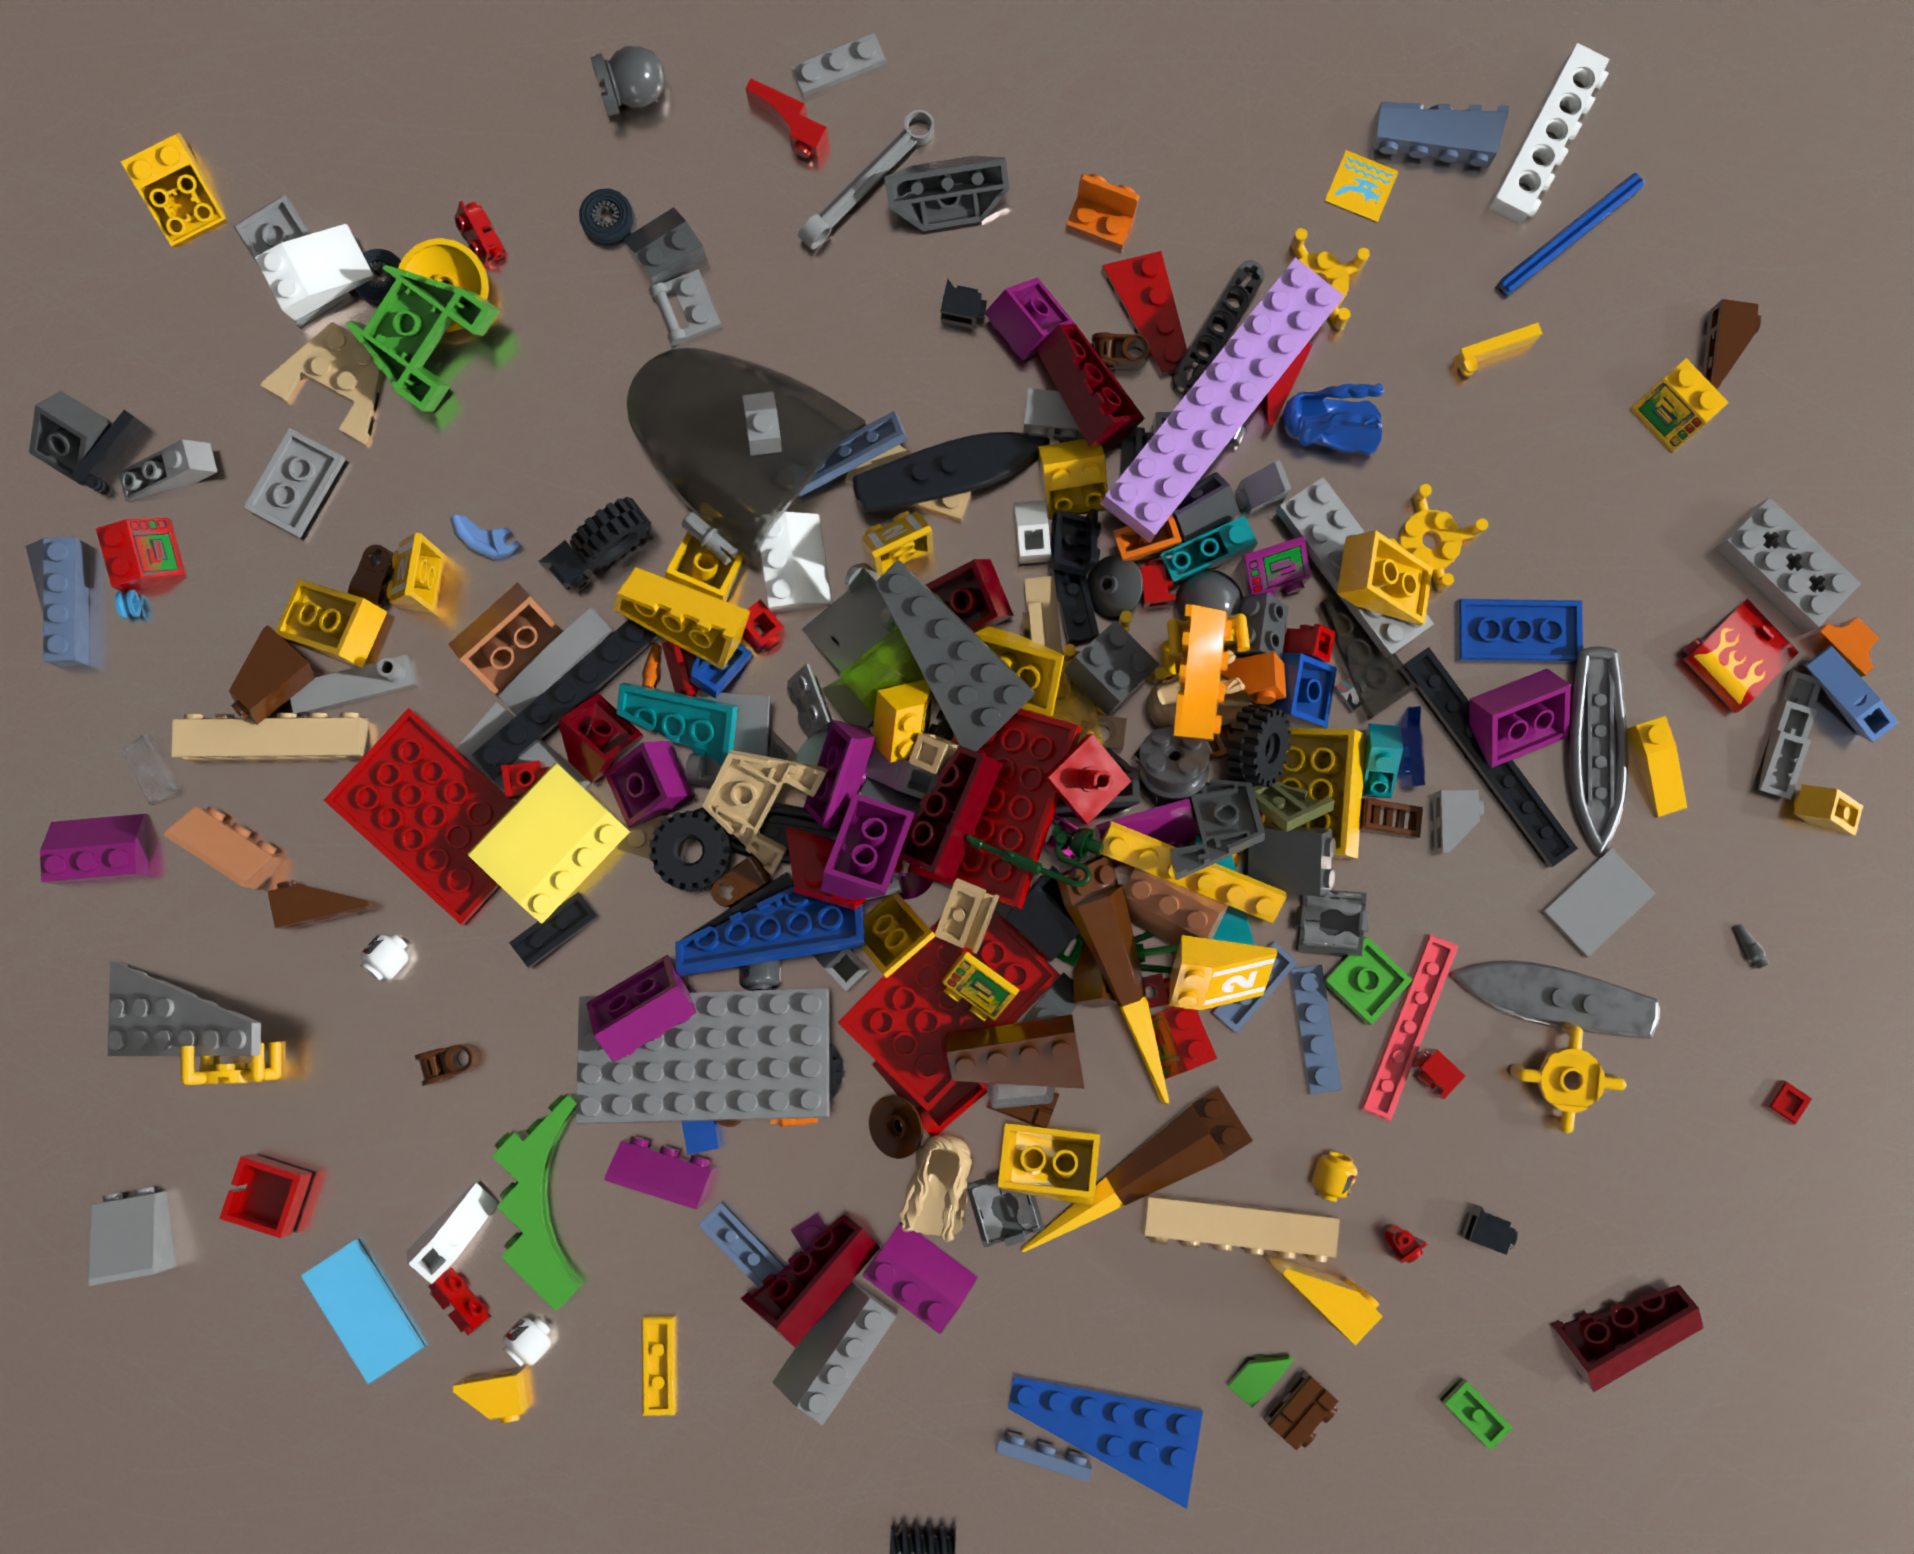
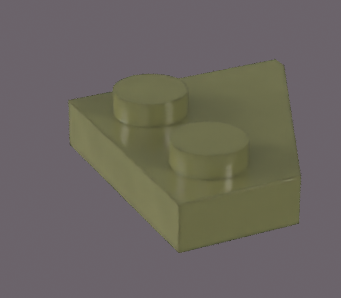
M1278 781L1276 783L1272 782L1270 787H1253L1259 811L1285 832L1334 810V800L1325 796L1323 801L1307 797V790L1289 787Z

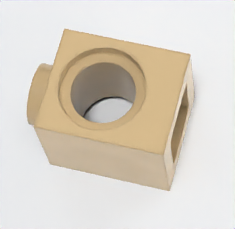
M1089 714L1088 720L1081 722L1082 731L1079 739L1082 740L1087 734L1094 735V728L1103 725L1110 730L1111 736L1105 741L1097 740L1104 748L1121 753L1124 746L1127 718Z
M919 733L908 763L931 773L940 774L959 747V744L936 734Z

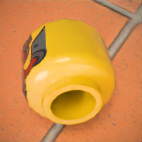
M1330 1151L1329 1155L1320 1156L1311 1182L1319 1191L1318 1195L1321 1198L1335 1202L1337 1198L1350 1196L1358 1174V1170L1353 1164L1354 1160L1351 1157L1336 1151Z

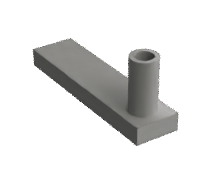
M406 654L391 659L383 658L379 662L364 665L363 668L355 667L316 677L290 698L293 713L300 716L418 686L411 656Z

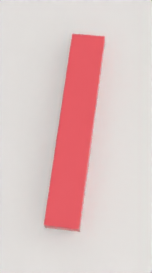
M1431 934L1426 935L1411 974L1413 980L1405 989L1359 1109L1391 1122L1413 1065L1412 1062L1415 1060L1458 945Z

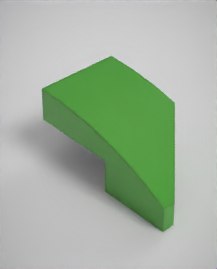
M1256 1355L1255 1360H1249L1229 1381L1228 1387L1253 1408L1292 1364L1293 1357L1291 1355H1283V1358Z

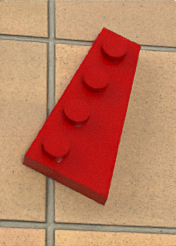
M1154 252L1102 265V271L1106 278L1110 280L1114 292L1126 309L1133 327L1137 329L1139 335L1144 336L1148 340L1150 346L1149 356L1160 376L1173 374L1187 347L1162 252Z

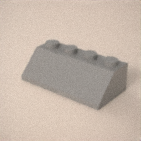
M853 1280L800 1341L772 1383L795 1407L823 1426L897 1317L898 1311Z

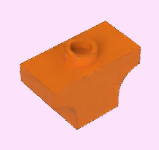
M1858 617L1844 622L1840 627L1827 623L1816 628L1808 636L1821 650H1825L1831 645L1860 677L1866 676L1874 668L1869 655L1872 646L1880 638Z

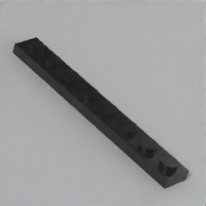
M628 619L472 754L473 758L494 780L502 773V765H512L557 726L560 718L587 700L653 643L659 635Z
M1430 647L1405 663L1402 668L1548 866L1554 867L1576 851L1578 847L1513 760L1493 768L1488 765L1469 725V700Z

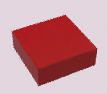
M1781 1080L1765 1107L1788 1123L1796 1125L1812 1098L1787 1081Z

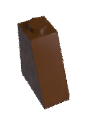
M267 625L261 631L229 689V693L234 700V703L231 705L232 708L242 719L249 717L258 725L315 679L309 662Z

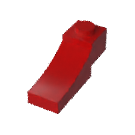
M750 78L745 88L748 101L766 111L783 126L789 134L790 145L795 153L804 158L811 156L818 160L828 141L827 127L807 118L805 103Z

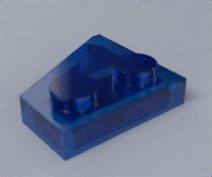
M1421 706L1408 707L1407 728H1402L1403 747L1409 746L1410 757H1404L1405 775L1412 776V786L1425 785V759L1421 728Z

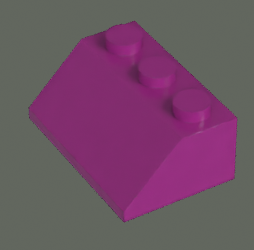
M1546 668L1470 698L1469 725L1488 765L1493 768L1569 737L1571 684Z
M831 720L817 766L825 767L828 771L815 796L812 797L808 794L804 804V808L822 828L830 829L842 825L853 794H857L859 787L865 782V768L869 757H872L876 748V736L866 727Z
M854 793L823 872L821 891L851 901L885 896L915 812Z
M1189 798L1111 820L1177 848L1190 846L1189 841L1195 839L1196 834ZM1110 821L1097 824L1093 829L1097 842H1101ZM1111 858L1114 868L1127 865Z
M147 814L51 822L40 849L41 882L65 884L150 876Z
M668 954L586 1003L593 1036L613 1062L622 1057L630 1056L637 1048L649 1041L657 1040L664 1032L677 1024L687 1022L692 1015L697 1013L693 999L681 976L676 972V967Z
M631 1135L630 1140H621L606 1172L605 1181L696 1210L704 1204L716 1168L708 1165L709 1159L697 1155H691V1158L688 1159L678 1155L680 1150L661 1145L660 1149L648 1146L649 1140Z
M900 1221L865 1269L863 1277L937 1333L941 1334L962 1305L978 1276L920 1233L902 1231V1222Z

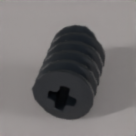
M891 1524L890 1554H955L956 1527H952L949 1536H946L944 1527L939 1526L935 1536L930 1525H927L923 1535H920L917 1525H914L911 1533L907 1534L905 1525L901 1524L897 1534H894Z

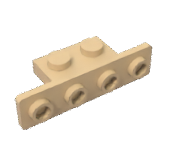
M1054 576L1026 578L1024 580L1027 612H1022L1023 631H1029L1030 640L1062 654ZM1064 665L1062 666L1056 699L1066 697Z

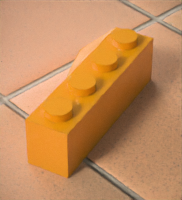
M1186 604L1185 616H1188V624L1183 631L1182 651L1184 652V659H1181L1179 684H1181V687L1177 694L1173 736L1214 741V734L1220 735L1222 715L1216 714L1218 702L1224 703L1226 684L1220 683L1221 670L1227 671L1229 652L1224 651L1225 639H1231L1233 620L1227 619L1226 611Z

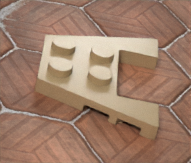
M331 322L263 380L260 386L279 398L288 401L301 378L307 376L345 397L354 404L339 430L366 445L369 438L368 430L371 416L373 417L375 412L373 408L376 394L380 390L383 371L378 368L373 361L374 358L352 332Z
M731 750L702 807L730 835L733 833L746 846L745 850L749 854L752 852L765 865L764 869L773 875L787 847L762 835L759 830L784 783H788L814 797L828 769Z

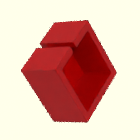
M255 1154L240 1156L231 1185L240 1186L247 1184L246 1189L237 1188L228 1191L219 1219L278 1238L291 1235L312 1173Z

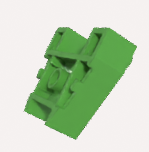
M384 265L382 269L395 277V282L367 325L361 322L348 321L347 326L358 341L365 346L374 358L375 364L385 373L392 387L399 395L421 411L434 412L450 386L423 367L453 320L472 334L484 336L500 310L476 292L400 268Z

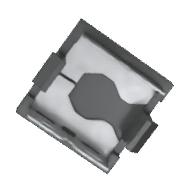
M1331 890L1321 897L1303 895L1302 906L1297 907L1296 926H1300L1298 951L1362 957L1364 932H1368L1369 912H1366L1367 893Z
M999 1173L986 1176L985 1180L967 1185V1192L984 1248L1005 1241L1007 1247L1025 1241L1024 1235L1045 1230L1036 1197L998 1188Z

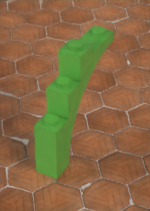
M561 1094L548 1107L551 1113L544 1120L538 1118L526 1130L529 1134L528 1137L521 1131L514 1132L512 1135L507 1132L494 1145L498 1150L492 1155L518 1182L517 1185L512 1182L501 1192L499 1196L503 1200L496 1207L523 1233L520 1235L517 1232L506 1242L504 1247L507 1251L501 1258L555 1311L561 1308L584 1284L567 1264L555 1241L548 1218L546 1199L548 1168L555 1144L567 1121L576 1111V1105L578 1104L574 1094H569L566 1097Z

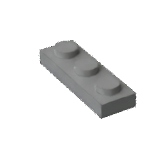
M872 33L791 66L802 96L805 98L886 65V58L875 33Z

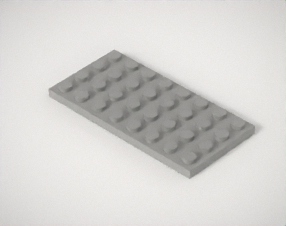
M828 988L690 993L697 1012L696 1014L692 1015L687 1022L677 1024L664 1032L657 1040L647 1042L637 1048L630 1056L622 1057L616 1062L611 1060L593 1036L586 1003L597 996L579 997L576 1102L578 1104L576 1105V1124L830 1118Z

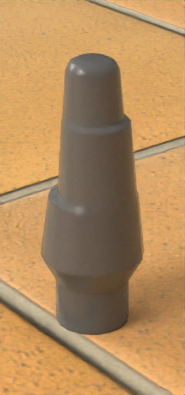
M1743 924L1737 925L1735 930L1749 960L1753 961L1758 969L1768 965L1769 961L1765 956V950L1754 940Z

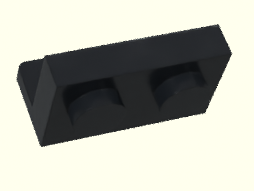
M1091 509L1086 517L1056 510L1052 516L1051 569L1085 577L1089 570L1098 564L1100 549L1097 548V539L1101 532V522H1098V510Z

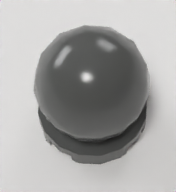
M626 46L616 51L610 60L605 59L604 61L602 53L590 57L597 80L603 79L606 92H602L601 96L608 116L619 115L618 107L622 104L630 108H644L656 101L664 90L665 68L651 50L641 46Z

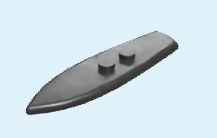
M1595 646L1579 650L1577 656L1569 755L1572 795L1578 819L1588 841L1599 856L1605 852L1621 819L1628 784L1629 753L1619 652L1612 648Z
M1505 960L1472 964L1451 972L1454 980L1483 1003L1508 1015L1542 1025L1562 1028L1565 1022H1571L1581 1027L1583 1032L1650 1039L1659 1021V1001L1656 998L1555 966L1535 962Z

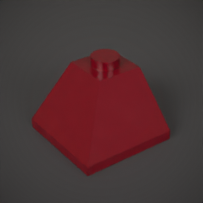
M599 693L558 721L569 763L591 784L614 766L643 735L627 719L617 715V710Z

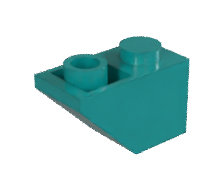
M1368 723L1362 795L1392 798L1403 752L1400 726Z

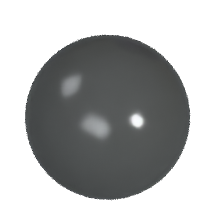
M1204 570L1187 577L1179 586L1174 602L1175 614L1178 620H1188V616H1185L1186 604L1226 611L1228 618L1240 613L1243 594L1238 584L1227 574L1216 570Z

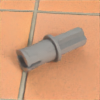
M689 513L682 521V527L701 543L700 547L702 549L707 548L724 565L732 561L723 553L724 550L733 558L737 555L738 549L734 548L719 535L717 528H711L696 513Z

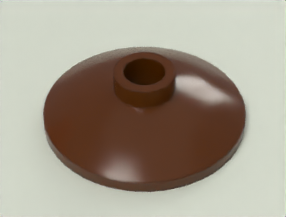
M896 1095L881 1098L872 1107L869 1116V1131L877 1148L885 1155L895 1159L906 1158L915 1153L923 1137V1125L916 1108L907 1099Z

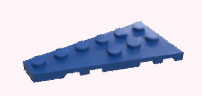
M792 886L757 903L756 908L743 914L738 912L729 916L730 920L714 928L708 926L675 942L676 972L679 976L866 946L863 906L861 904L856 910L848 909L794 893V887Z
M1013 1374L1008 1402L1009 1410L1187 1509L1203 1415L1202 1409Z

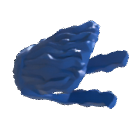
M1349 383L1338 387H1326L1316 392H1299L1286 403L1283 418L1284 429L1291 438L1299 440L1302 446L1315 443L1338 452H1359L1368 456L1375 452L1382 442L1381 413L1377 407L1367 400L1350 402L1324 398L1357 399L1367 396L1379 397L1384 393L1383 386L1380 383L1376 385H1355Z

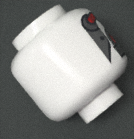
M378 934L362 951L361 959L363 963L361 967L378 981L382 978L391 980L409 960L408 954L404 950L407 944L395 934H392L390 937Z
M523 1317L504 1335L503 1341L506 1346L503 1350L520 1367L524 1363L529 1366L534 1365L551 1347V1340L547 1336L551 1330L538 1317L534 1321Z

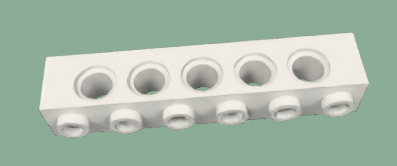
M1579 43L1576 44L1489 207L1490 210L1520 225L1527 216L1534 217L1542 202L1537 199L1541 190L1546 192L1555 177L1551 173L1554 165L1560 166L1569 149L1564 147L1567 140L1573 141L1582 126V123L1578 122L1581 113L1587 115L1596 99L1591 96L1595 88L1600 90L1609 72L1604 70L1610 60L1609 58ZM1573 81H1579L1584 88L1577 87ZM1560 106L1568 108L1571 114L1564 113ZM1546 132L1554 133L1557 139H1551ZM1533 157L1540 158L1544 165L1536 164ZM1519 183L1527 184L1531 191L1523 190Z

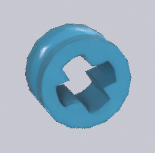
M134 589L128 590L127 594L123 591L116 592L115 606L120 618L127 619L130 614L133 617H139L141 614V603L137 592Z

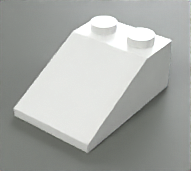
M347 224L282 242L255 257L282 311L294 321L375 278Z

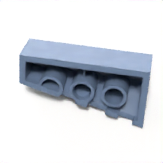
M1381 102L1375 114L1371 149L1379 150L1383 154L1399 152L1409 154L1413 158L1429 156L1439 158L1443 162L1459 160L1467 161L1473 166L1490 165L1499 150L1509 106L1498 105L1497 111H1482V105H1469V109L1453 110L1450 104H1438L1429 109H1423L1421 103Z
M76 537L40 539L25 547L43 614V661L57 667L89 666V544Z

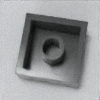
M1115 620L1075 656L1064 673L1109 716L1150 677L1160 664Z

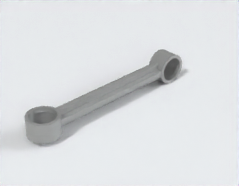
M925 110L910 112L905 118L904 130L820 214H814L803 224L799 230L798 237L809 248L813 250L819 247L830 234L832 227L914 145L923 146L932 140L934 136V119L931 114ZM922 120L928 123L930 129L924 135H915L910 132L908 126L913 121Z

